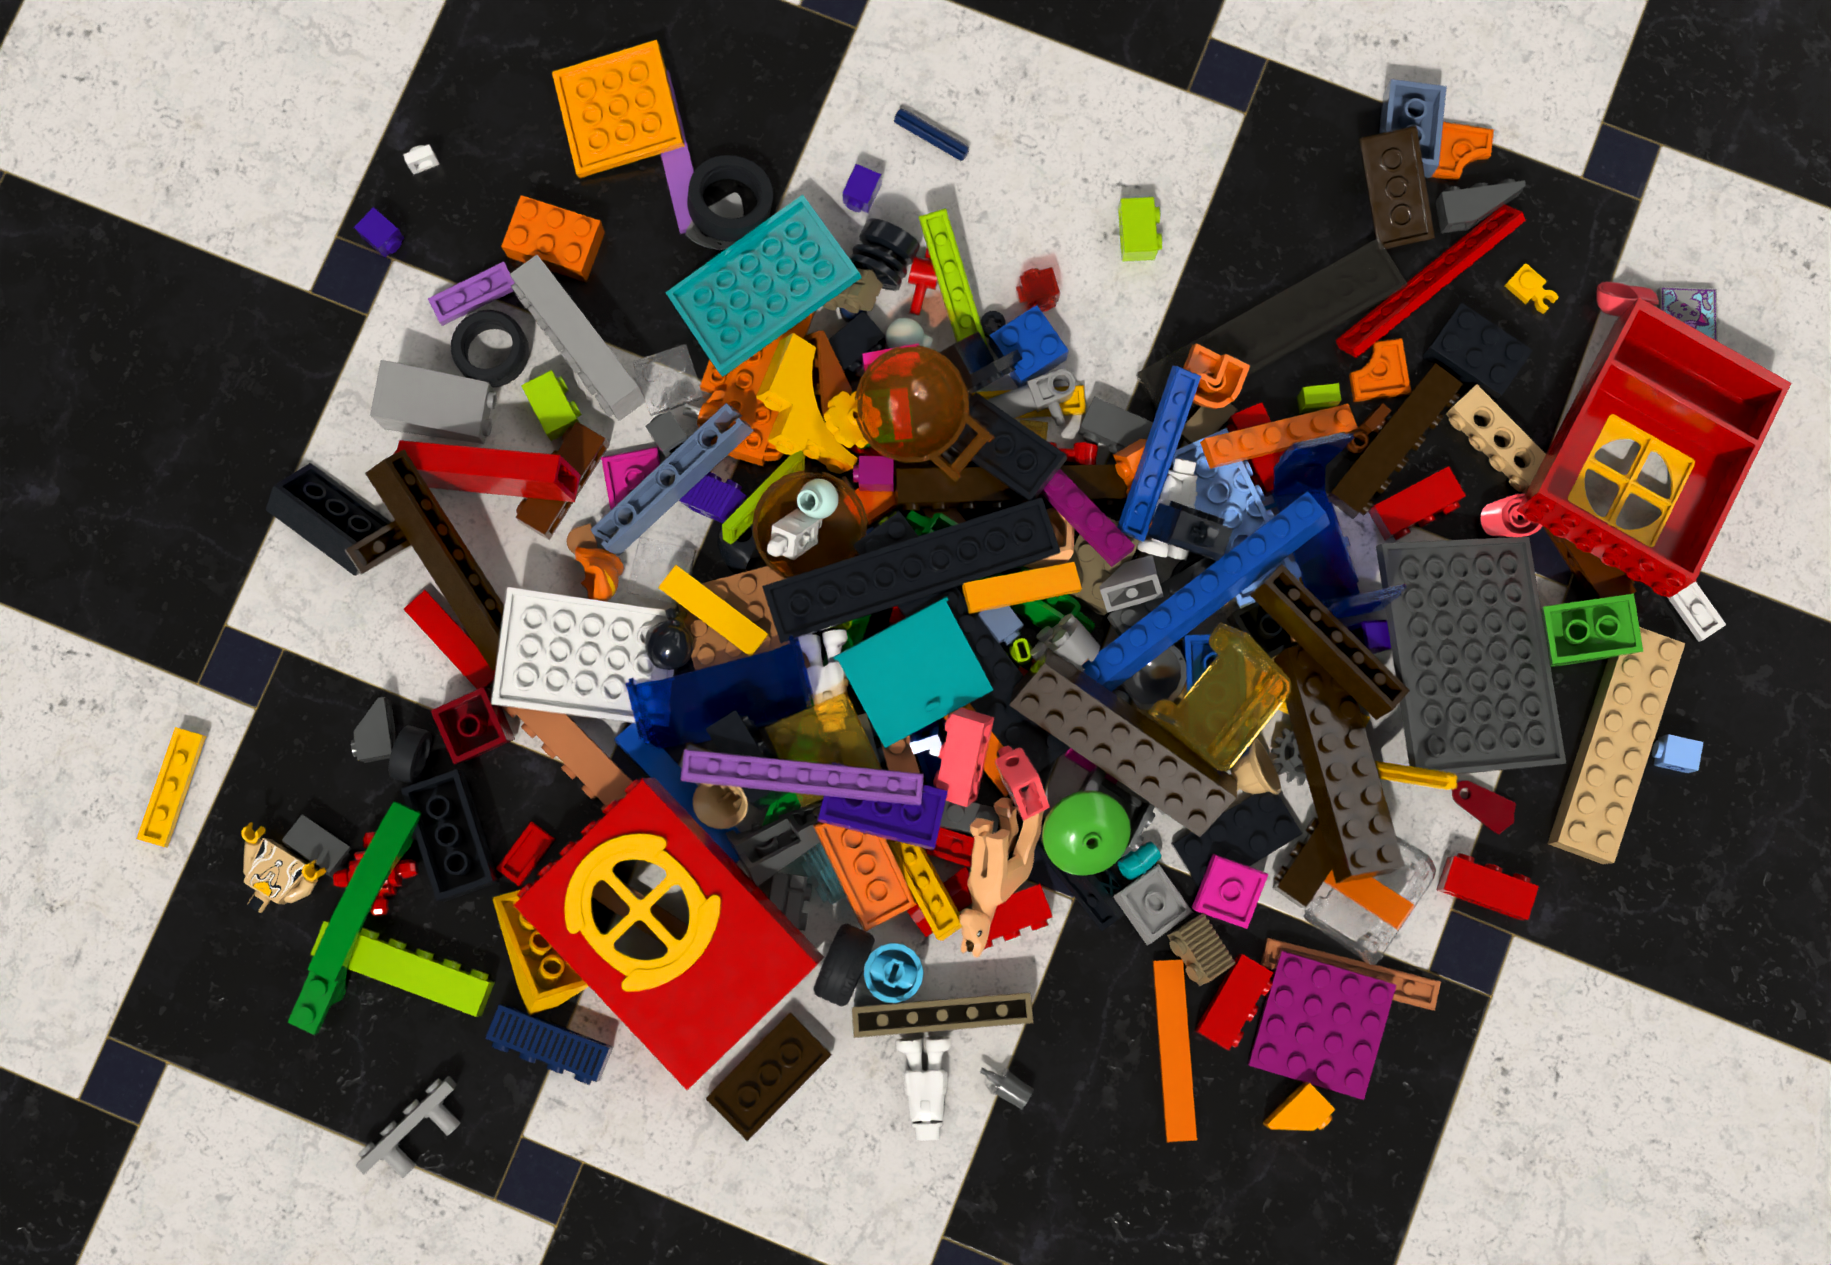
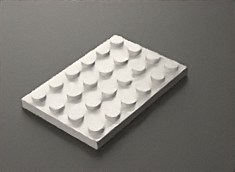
M507 587L491 705L667 727L674 669L665 670L656 667L651 663L645 650V635L651 627L668 620L665 613L666 610Z

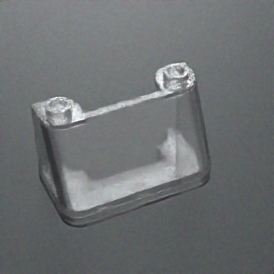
M1396 836L1405 866L1390 874L1373 878L1413 903L1416 907L1436 875V867L1429 854ZM1331 888L1326 897L1318 896L1313 898L1304 910L1305 914L1303 917L1309 923L1372 966L1381 959L1400 931V929H1394L1333 888Z

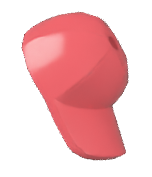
M1602 282L1597 287L1596 299L1599 308L1603 313L1620 317L1638 298L1652 305L1658 306L1659 304L1656 293L1650 288L1630 286L1617 282Z
M1515 494L1486 505L1480 517L1483 530L1491 536L1524 537L1538 532L1543 526L1539 523L1528 521L1523 514L1517 511L1525 494ZM1519 515H1521V516L1523 517L1522 520H1519V519H1518V516H1519Z

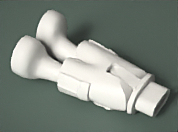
M1175 458L1173 470H1168L1170 475L1165 480L1156 509L1159 503L1169 506L1171 501L1195 509L1197 476L1194 475L1197 462ZM1146 538L1145 542L1139 541L1137 547L1138 550L1160 557L1169 556L1180 560L1187 559L1189 553L1187 550L1153 538Z
M842 629L831 630L822 634L828 657V664L823 667L821 639L819 635L810 634L793 639L794 647L804 652L810 663V667L804 671L806 686L812 694L818 721H822L823 733L846 730L845 717L848 716L847 686L849 680L839 661H835L833 658L841 653L842 646L848 639L847 631Z
M933 1036L925 1038L928 1055L927 1071L922 1070L923 1038L909 1037L896 1039V1049L899 1052L905 1053L909 1062V1070L903 1073L905 1094L908 1097L912 1121L911 1126L915 1127L916 1140L918 1141L940 1139L939 1127L943 1125L944 1096L948 1088L947 1071L941 1068V1059L944 1051L951 1048L950 1037Z

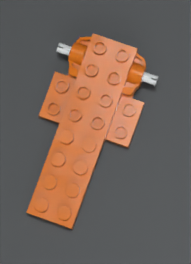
M815 312L723 377L709 359L700 390L711 393L712 396L706 403H703L701 408L686 403L683 415L698 419L697 426L699 429L724 404L727 403L735 408L742 415L740 419L746 421L754 431L727 456L764 466L765 461H778L783 456V453L779 452L776 446L767 441L779 412L767 408L764 402L756 398V395L779 341L792 333L804 339V336L808 334ZM735 420L726 428L725 432L736 424ZM717 436L712 439L711 446L717 442Z

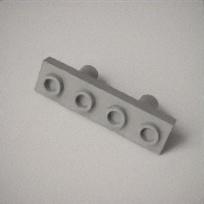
M449 1076L443 1081L439 1078L436 1079L425 1090L428 1095L421 1102L415 1099L403 1111L406 1116L398 1124L393 1120L381 1132L383 1138L376 1145L371 1141L359 1152L358 1155L361 1159L356 1167L365 1174L379 1160H385L404 1178L416 1164L398 1147V1142L424 1117L426 1119L430 1117L447 1136L454 1131L460 1122L442 1103L444 1102L443 1099L454 1090L457 1084Z

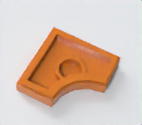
M1443 122L1439 166L1432 177L1458 181L1462 170L1467 164L1476 160L1489 159L1492 151L1494 129Z
M1402 338L1375 342L1372 345V356L1368 364L1362 369L1350 373L1349 378L1354 402L1411 394Z

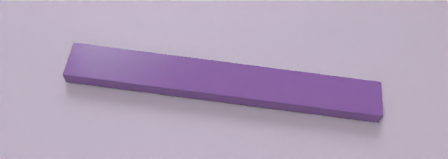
M684 749L681 781L921 805L924 774Z

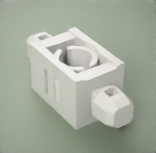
M795 509L772 525L771 540L767 546L768 554L774 557L783 555L795 560L818 543L817 535L818 529L822 526V519L809 517L803 511Z

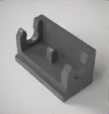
M304 815L300 816L282 839L287 848L306 861L317 860L314 866L319 870L324 867L326 869L325 874L333 878L335 872L343 867L351 855L349 853L351 848Z

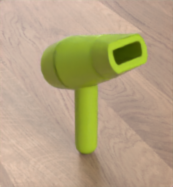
M1024 638L1015 640L1009 646L1008 651H1005L1016 666H1026L1033 659L1030 654L1033 647Z

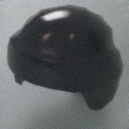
M671 607L665 611L668 620L651 627L645 635V650L651 663L665 670L678 669L685 665L694 650L693 637L684 623L687 615L686 611L676 613L675 609Z

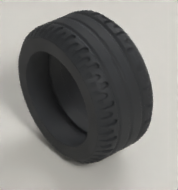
M481 310L465 317L455 328L451 340V354L457 368L466 378L489 382L494 388L507 385L519 377L528 361L529 344L523 330L511 316L497 310ZM490 329H499L510 334L512 337V350L502 364L494 368L482 369L473 366L469 362V346L478 334Z
M843 924L839 927L813 988L816 996L838 1006L848 1005L875 942L874 936L871 933L850 924Z

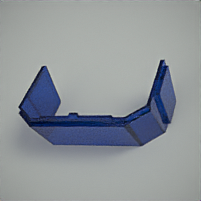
M1345 432L1293 443L1280 456V461L1274 466V499L1279 513L1308 491L1328 516L1330 524L1295 550L1293 555L1300 568L1303 585L1337 619L1366 615L1382 610L1401 596V592L1407 589L1406 584H1401L1360 594L1357 585L1359 580L1347 548L1351 544L1348 536H1343L1333 504L1328 501L1325 492V466L1354 439L1353 433L1345 434Z
M791 635L788 636L790 643L777 649L662 680L639 683L636 679L630 678L629 682L626 683V688L639 739L654 750L690 742L698 744L712 740L706 728L735 710L742 716L747 714L750 719H753L757 727L779 722L778 719L813 708L811 699H814L815 696L799 638H794Z

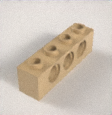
M1475 385L1446 413L1449 417V422L1455 429L1462 430L1469 437L1470 444L1476 450L1484 452L1489 458V463L1497 471H1502L1509 478V483L1515 490L1526 494L1546 454L1478 385ZM1474 416L1481 417L1484 420L1485 426H1478L1474 422ZM1494 436L1501 437L1505 446H1497L1494 442ZM1514 457L1523 459L1525 467H1518L1514 462Z

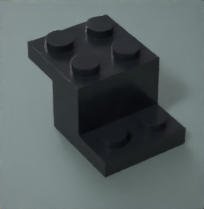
M978 331L947 347L910 370L915 379L925 374L929 379L941 372L954 397L963 392L968 397L1016 370L1013 364L1022 360V357L1016 349L995 361Z

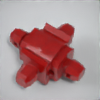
M376 832L365 833L363 848H368ZM366 851L355 852L356 860L350 861L349 869L339 870L333 874L335 886L340 888L348 886ZM401 860V862L397 863L370 909L374 916L387 914L388 899H385V897L397 894L396 887L402 886V877L406 879L418 874V863L416 861Z

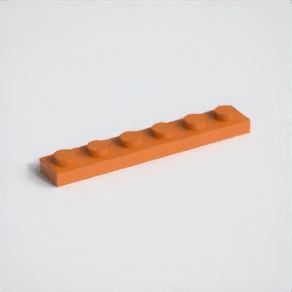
M1344 404L1208 437L1202 440L1200 444L1208 465L1212 469L1348 435L1357 430L1358 426L1349 404Z

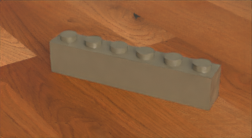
M1030 992L851 1007L854 1038L1033 1023Z

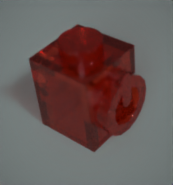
M1052 267L1039 270V268L1029 269L1019 277V286L1015 287L1019 303L1024 302L1026 311L1038 305L1040 310L1045 312L1057 305L1056 302H1059L1060 290Z

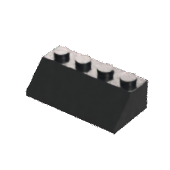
M312 463L273 485L266 507L267 512L354 576L360 573L345 549L391 523V521Z

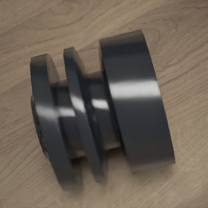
M870 218L866 221L859 235V240L862 244H857L853 247V254L849 256V259L856 268L872 270L876 274L877 279L883 284L882 289L897 291L902 285V278H905L907 275V270L903 265L908 266L912 264L920 244L902 228L884 220Z

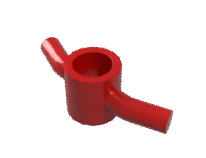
M928 248L924 258L915 256L908 279L909 284L916 285L909 313L919 316L926 289L936 290L938 285Z

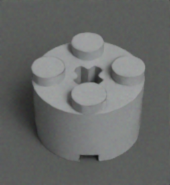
M1069 613L1054 627L1046 626L1037 634L1036 638L1039 641L1030 654L1037 661L1046 649L1049 648L1083 672L1085 669L1081 665L1087 659L1092 663L1100 650V645L1080 621Z

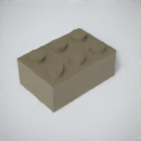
M1109 518L1117 527L1119 522ZM1079 534L1074 545V553L1067 563L1075 562L1082 590L1068 595L1076 599L1081 606L1105 616L1107 610L1099 586L1123 563L1132 560L1139 540L1126 536L1135 545L1134 550L1111 567Z

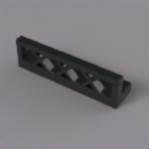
M1042 827L1036 849L1100 930H1105L1125 914L1113 898V894H1117L1125 888L1110 868L1100 872L1104 877V883L1100 882L1095 874L1074 875L1058 868L1049 859L1044 849Z

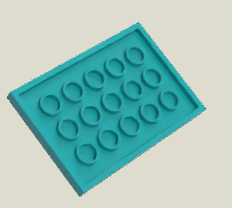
M802 194L672 287L666 294L717 371L723 377L857 282L862 276Z

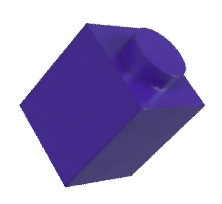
M855 164L842 192L843 203L846 204V207L857 213L863 211L869 214L882 185L881 174Z
M374 207L354 227L359 235L385 258L389 254L396 252L404 239L398 228Z

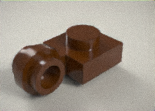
M1384 403L1376 407L1358 426L1357 430L1348 434L1345 444L1350 452L1355 454L1364 452L1369 446L1367 435L1372 431L1377 434L1387 424L1388 421L1385 417L1391 410ZM1354 438L1360 440V446L1355 444Z

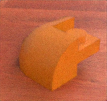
M1197 343L1192 345L1183 369L1201 376L1193 403L1202 407L1217 409L1235 401L1242 389L1250 365L1228 354L1219 355Z

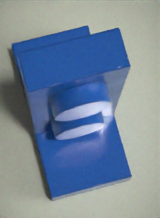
M940 720L936 721L938 726L913 734L910 737L912 752L918 756L927 785L936 788L933 785L934 777L940 769L942 761L939 758V752L942 744L945 742Z

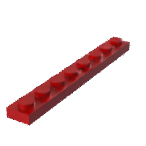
M1505 204L1502 205L1336 340L1339 349L1356 358L1364 353L1376 341L1385 336L1392 328L1406 319L1413 311L1428 301L1434 294L1525 222L1523 212Z

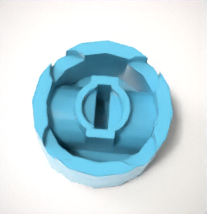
M890 943L880 946L870 954L865 963L864 978L866 986L873 996L883 1002L899 1003L908 1000L916 994L922 984L923 968L921 960L912 949L902 944Z

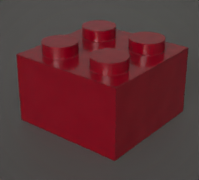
M493 687L479 688L431 710L454 764L464 763L515 740L502 707L491 705Z

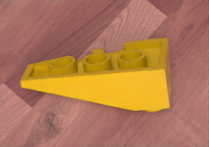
M518 890L493 898L518 989L528 1014L532 1015L558 1007L589 986L513 906L520 899L517 896L520 891Z

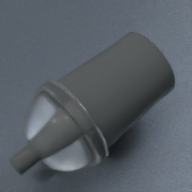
M982 1067L980 1073L986 1076L985 1085L992 1095L995 1094L1021 1110L1024 1108L1034 1091L1032 1087L1009 1072V1069L1006 1067H993L989 1071Z

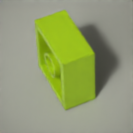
M1339 383L1303 387L1297 396L1299 414L1338 406L1341 402Z

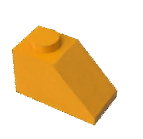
M1303 1082L1262 1123L1270 1129L1314 1131L1318 1127L1321 1130L1332 1120L1333 1117L1330 1114L1335 1109L1311 1083Z

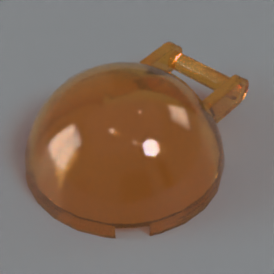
M919 345L917 347L893 348L872 362L860 379L855 394V400H858L857 424L863 437L871 447L887 458L904 463L932 460L950 478L957 482L961 477L960 472L987 441L990 443L995 438L990 431L969 413L968 389L961 373L947 357L936 350ZM967 423L978 434L953 464L950 465L940 455L956 442Z
M803 470L783 476L772 483L762 494L754 512L753 537L759 555L766 565L778 576L786 579L859 556L852 546L866 536L868 520L863 503L855 491L843 480L826 472L820 474ZM813 479H824L832 483L838 492L839 502L836 510L830 516L822 519V526L818 529V543L795 560L783 555L774 557L768 554L767 546L771 540L772 525L795 509H799L797 497L801 488Z

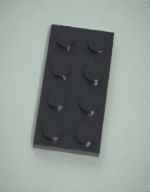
M975 392L941 436L945 443L1027 501L1035 500L1067 460L1065 453L977 392Z
M1264 792L1254 794L1222 813L1201 837L1191 832L1171 845L1199 889L1212 854L1251 866L1303 833L1279 795Z

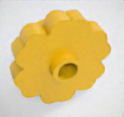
M842 391L828 402L829 410L824 413L827 430L834 435L838 443L843 444L847 448H851L855 444L859 448H864L877 438L876 430L881 426L879 412L877 409L870 407L871 403L868 397L862 396L859 392H853L849 395L847 392Z

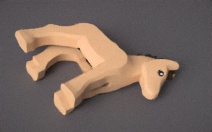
M1001 798L994 803V810L999 816L1000 829L998 832L992 833L993 821L977 818L970 825V832L974 836L972 865L968 878L972 910L964 909L962 911L960 923L963 936L961 952H972L974 957H979L986 946L990 925L997 906L1004 903L1028 879L1033 867L1036 844L1041 834L1044 811L1024 820L1021 833L1018 835L1017 808L1012 806L1013 801L1011 798Z

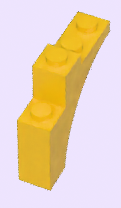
M792 333L779 341L756 395V398L764 402L767 408L779 412L767 441L776 446V449L783 454L792 455L802 450L805 456L820 461L826 465L829 471L842 474L853 469V465H856L858 458L838 443L834 435L827 430L825 421L817 406L812 381V367L816 347L795 333Z

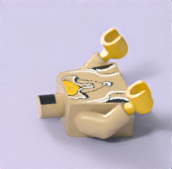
M253 822L244 827L242 830V837L245 840L244 883L256 890L247 905L255 911L263 913L270 900L277 904L285 905L310 895L318 878L326 873V869L323 867L317 871L318 868L314 866L317 860L314 859L311 862H307L272 839L263 838L261 840L260 837L266 831L263 826L258 828L256 832L252 829Z

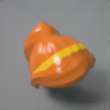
M576 547L575 559L584 566L585 580L581 582V585L586 588L588 599L607 602L616 593L619 576L622 575L625 569L621 559L606 549Z

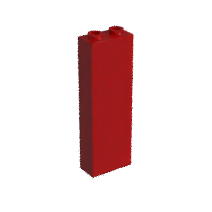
M399 440L397 450L394 452L396 454L405 450L427 486L435 489L575 502L581 477L561 455L403 440Z

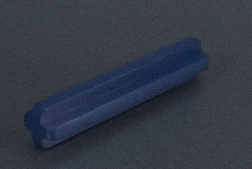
M903 108L897 111L894 117V122L959 161H963L968 155L969 147Z

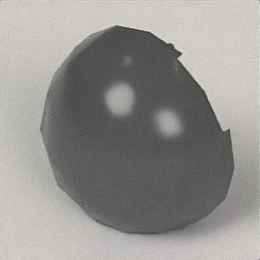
M1172 645L1121 685L1139 709L1159 710L1172 704L1182 693L1187 679L1186 662L1180 650Z

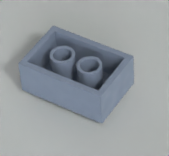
M1391 79L1383 94L1379 133L1416 125L1425 177L1431 178L1439 166L1447 86Z

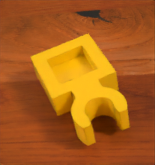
M1526 263L1505 285L1523 303L1526 304L1532 299L1536 309L1543 314L1549 309L1544 304L1543 299H1549L1550 302L1554 303L1559 298L1554 291L1542 288L1547 281Z

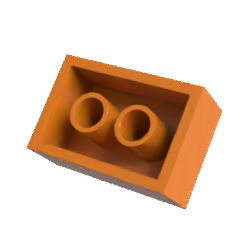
M521 195L501 247L508 258L526 263L535 255H538L551 272L587 283L605 230L600 220Z

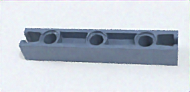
M724 404L590 529L592 533L604 540L601 542L603 547L607 551L619 556L754 430L746 421L740 419L742 415L729 404ZM735 420L736 424L725 432L726 428ZM717 436V442L711 446L712 439ZM675 475L674 482L669 485L670 478ZM631 514H633V519L628 524V518ZM617 529H619V531L612 538H610V535L614 533Z

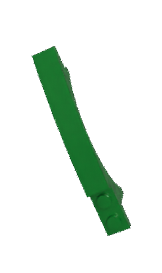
M394 801L358 864L307 969L310 973L288 1023L315 1035L319 1033L330 1006L344 998L346 993V973L358 935L384 883L402 856L410 848L413 842L411 837L422 813Z

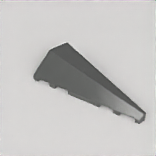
M822 802L779 815L778 820L764 826L757 822L751 824V830L738 834L734 830L726 833L742 866L756 887L820 842L813 825L818 823Z

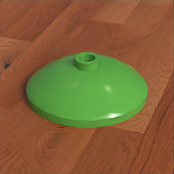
M1091 790L1079 791L1061 799L1048 813L1042 829V842L1049 859L1061 870L1081 876L1100 873L1114 865L1125 852L1130 839L1129 818L1121 804L1108 794ZM1095 838L1093 844H1087L1089 839Z

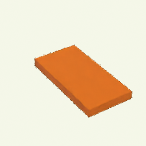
M821 822L813 825L862 930L868 931L917 905L886 838Z

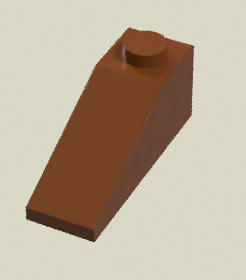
M819 330L805 335L804 340L816 347L812 367V381L817 406L824 419V413L829 410L828 402L842 391L851 395L852 388L825 332Z

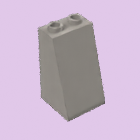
M381 360L370 416L384 430L484 444L486 436H489L491 433L492 421L489 419L491 409H494L496 406L497 393L494 392L489 382Z

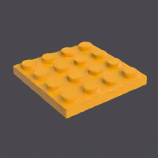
M657 40L552 72L576 174L579 178L685 146L660 44Z

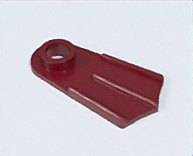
M1467 780L1457 782V787L1452 789L1454 802L1496 834H1501L1514 823L1515 802ZM1463 788L1468 791L1467 799H1463L1460 796V791Z

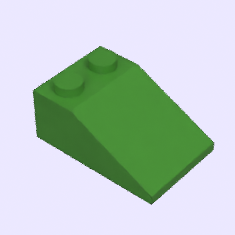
M1634 594L1543 606L1541 609L1550 667L1643 652Z

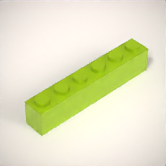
M330 921L323 922L310 955L314 956ZM362 928L353 948L348 969L475 1017L482 1016L495 983L487 980L489 974L476 969H472L471 973L460 969L461 964L449 959H444L443 963L432 959L434 954L419 948H417L416 953L405 949L407 944L392 938L385 942L378 939L379 933Z

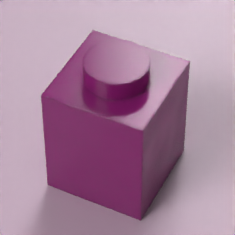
M859 456V465H853V482H859V491H894V456Z

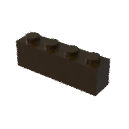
M1316 817L1306 827L1305 831L1308 835L1304 841H1298L1291 849L1289 855L1292 859L1286 867L1281 865L1273 877L1276 883L1272 888L1300 908H1306L1332 870L1320 824Z

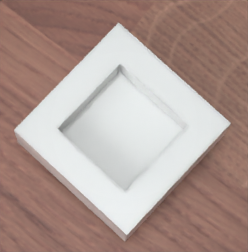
M430 144L413 147L408 153L403 154L413 174L439 165Z

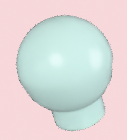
M908 317L894 320L886 331V343L889 349L919 343L921 358L926 356L933 341L932 337L924 334V330L918 322Z
M824 479L810 480L801 488L797 497L799 509L809 517L816 519L830 516L836 510L839 502L836 488L832 483Z

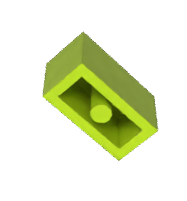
M1154 197L1120 199L1118 219L1122 262L1155 260L1158 250H1162V235L1157 233L1156 224L1160 223L1159 206L1155 207Z
M552 370L521 385L550 441L563 436L568 427H573L576 421L579 422L578 417L582 414L574 400L568 401L565 393L569 389L562 376L556 378Z

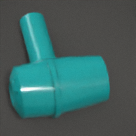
M1149 841L1141 845L1135 852L1130 851L1118 861L1119 870L1125 878L1132 880L1139 875L1145 874L1149 868L1162 858L1161 853L1156 845Z

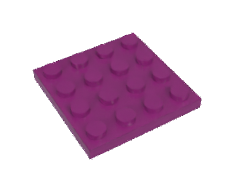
M1280 950L1272 976L1273 984L1266 997L1247 1064L1364 1100L1397 985Z

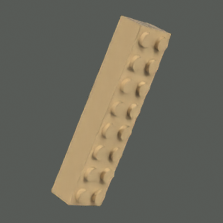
M1641 627L1639 628L1643 652L1608 659L1548 841L1549 845L1600 864L1615 862L1685 646L1683 642Z

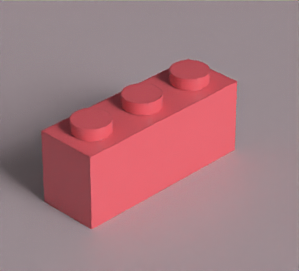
M960 708L948 716L945 723V731H947L946 742L942 744L939 752V758L942 759L941 766L936 772L933 782L936 788L948 791L946 801L968 807L977 800L994 717L965 708Z

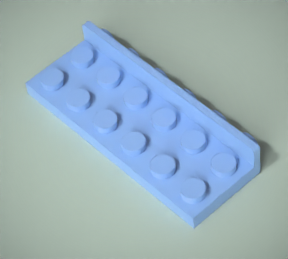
M1225 428V429H1223V430H1221V431H1218V432H1216V433H1214V434H1211V435H1209V436H1207V437H1205V438L1212 437V436H1216V435H1221V434H1225V433H1229V432H1228L1227 428ZM1202 438L1177 449L1172 460V466H1174L1175 458L1197 462L1194 475L1197 476V496L1194 506L1197 510L1225 519L1223 525L1233 528L1224 553L1226 555L1275 516L1271 510L1266 511L1262 501H1265V496L1259 485L1254 486L1250 476H1253V472L1249 462L1244 460L1210 469L1200 444L1205 439ZM1286 557L1235 597L1239 608L1241 609L1256 602L1250 596V593L1281 564L1299 580L1302 574L1297 562H1291L1289 557Z

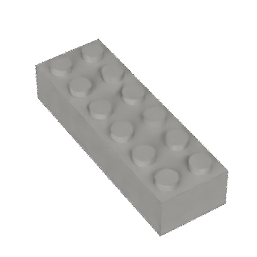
M535 255L509 274L514 281L511 288L516 293L517 298L529 310L539 327L546 332L555 348L559 352L561 351L575 374L579 372L578 376L591 395L597 392L595 398L608 417L614 415L620 421L646 402L639 386L538 255Z

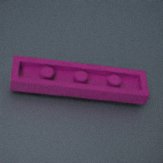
M1059 469L1042 490V496L1113 567L1134 550L1135 545Z

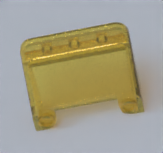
M1220 622L1209 638L1210 647L1218 654L1215 660L1178 706L1168 699H1161L1152 706L1148 714L1213 768L1219 771H1226L1236 763L1287 699L1291 692V680L1248 633Z

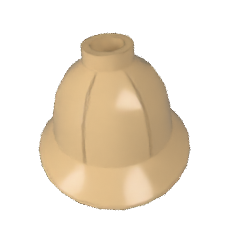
M1254 738L1249 746V750L1242 753L1232 765L1230 775L1237 780V791L1240 789L1251 794L1264 792L1279 794L1281 792V783L1277 771L1261 742Z
M701 783L693 795V810L697 818L705 825L715 829H727L736 826L744 819L748 811V799L741 787Z

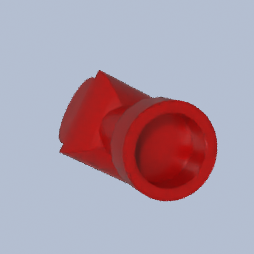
M1049 442L1057 448V443ZM1077 442L1073 444V448H1057L1066 454L1067 462H1072L1075 465H1096L1098 446L1095 444Z

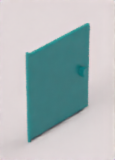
M947 596L833 657L835 661H839L885 748L993 691L989 680L946 602L948 601Z

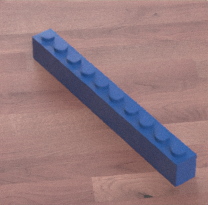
M1307 491L1229 551L1219 561H1216L1098 652L1092 663L1090 660L1082 665L1085 669L1083 672L1112 692L1327 527L1330 521L1326 512Z

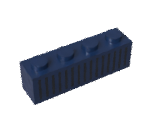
M506 1004L498 1006L485 1038L493 1042L491 1046L504 1052H508L509 1048L520 1052L519 1058L532 1063H536L537 1059L548 1063L547 1069L563 1074L564 1070L575 1074V1080L588 1085L592 1081L598 1082L601 1080L613 1050V1046L534 1015H529Z

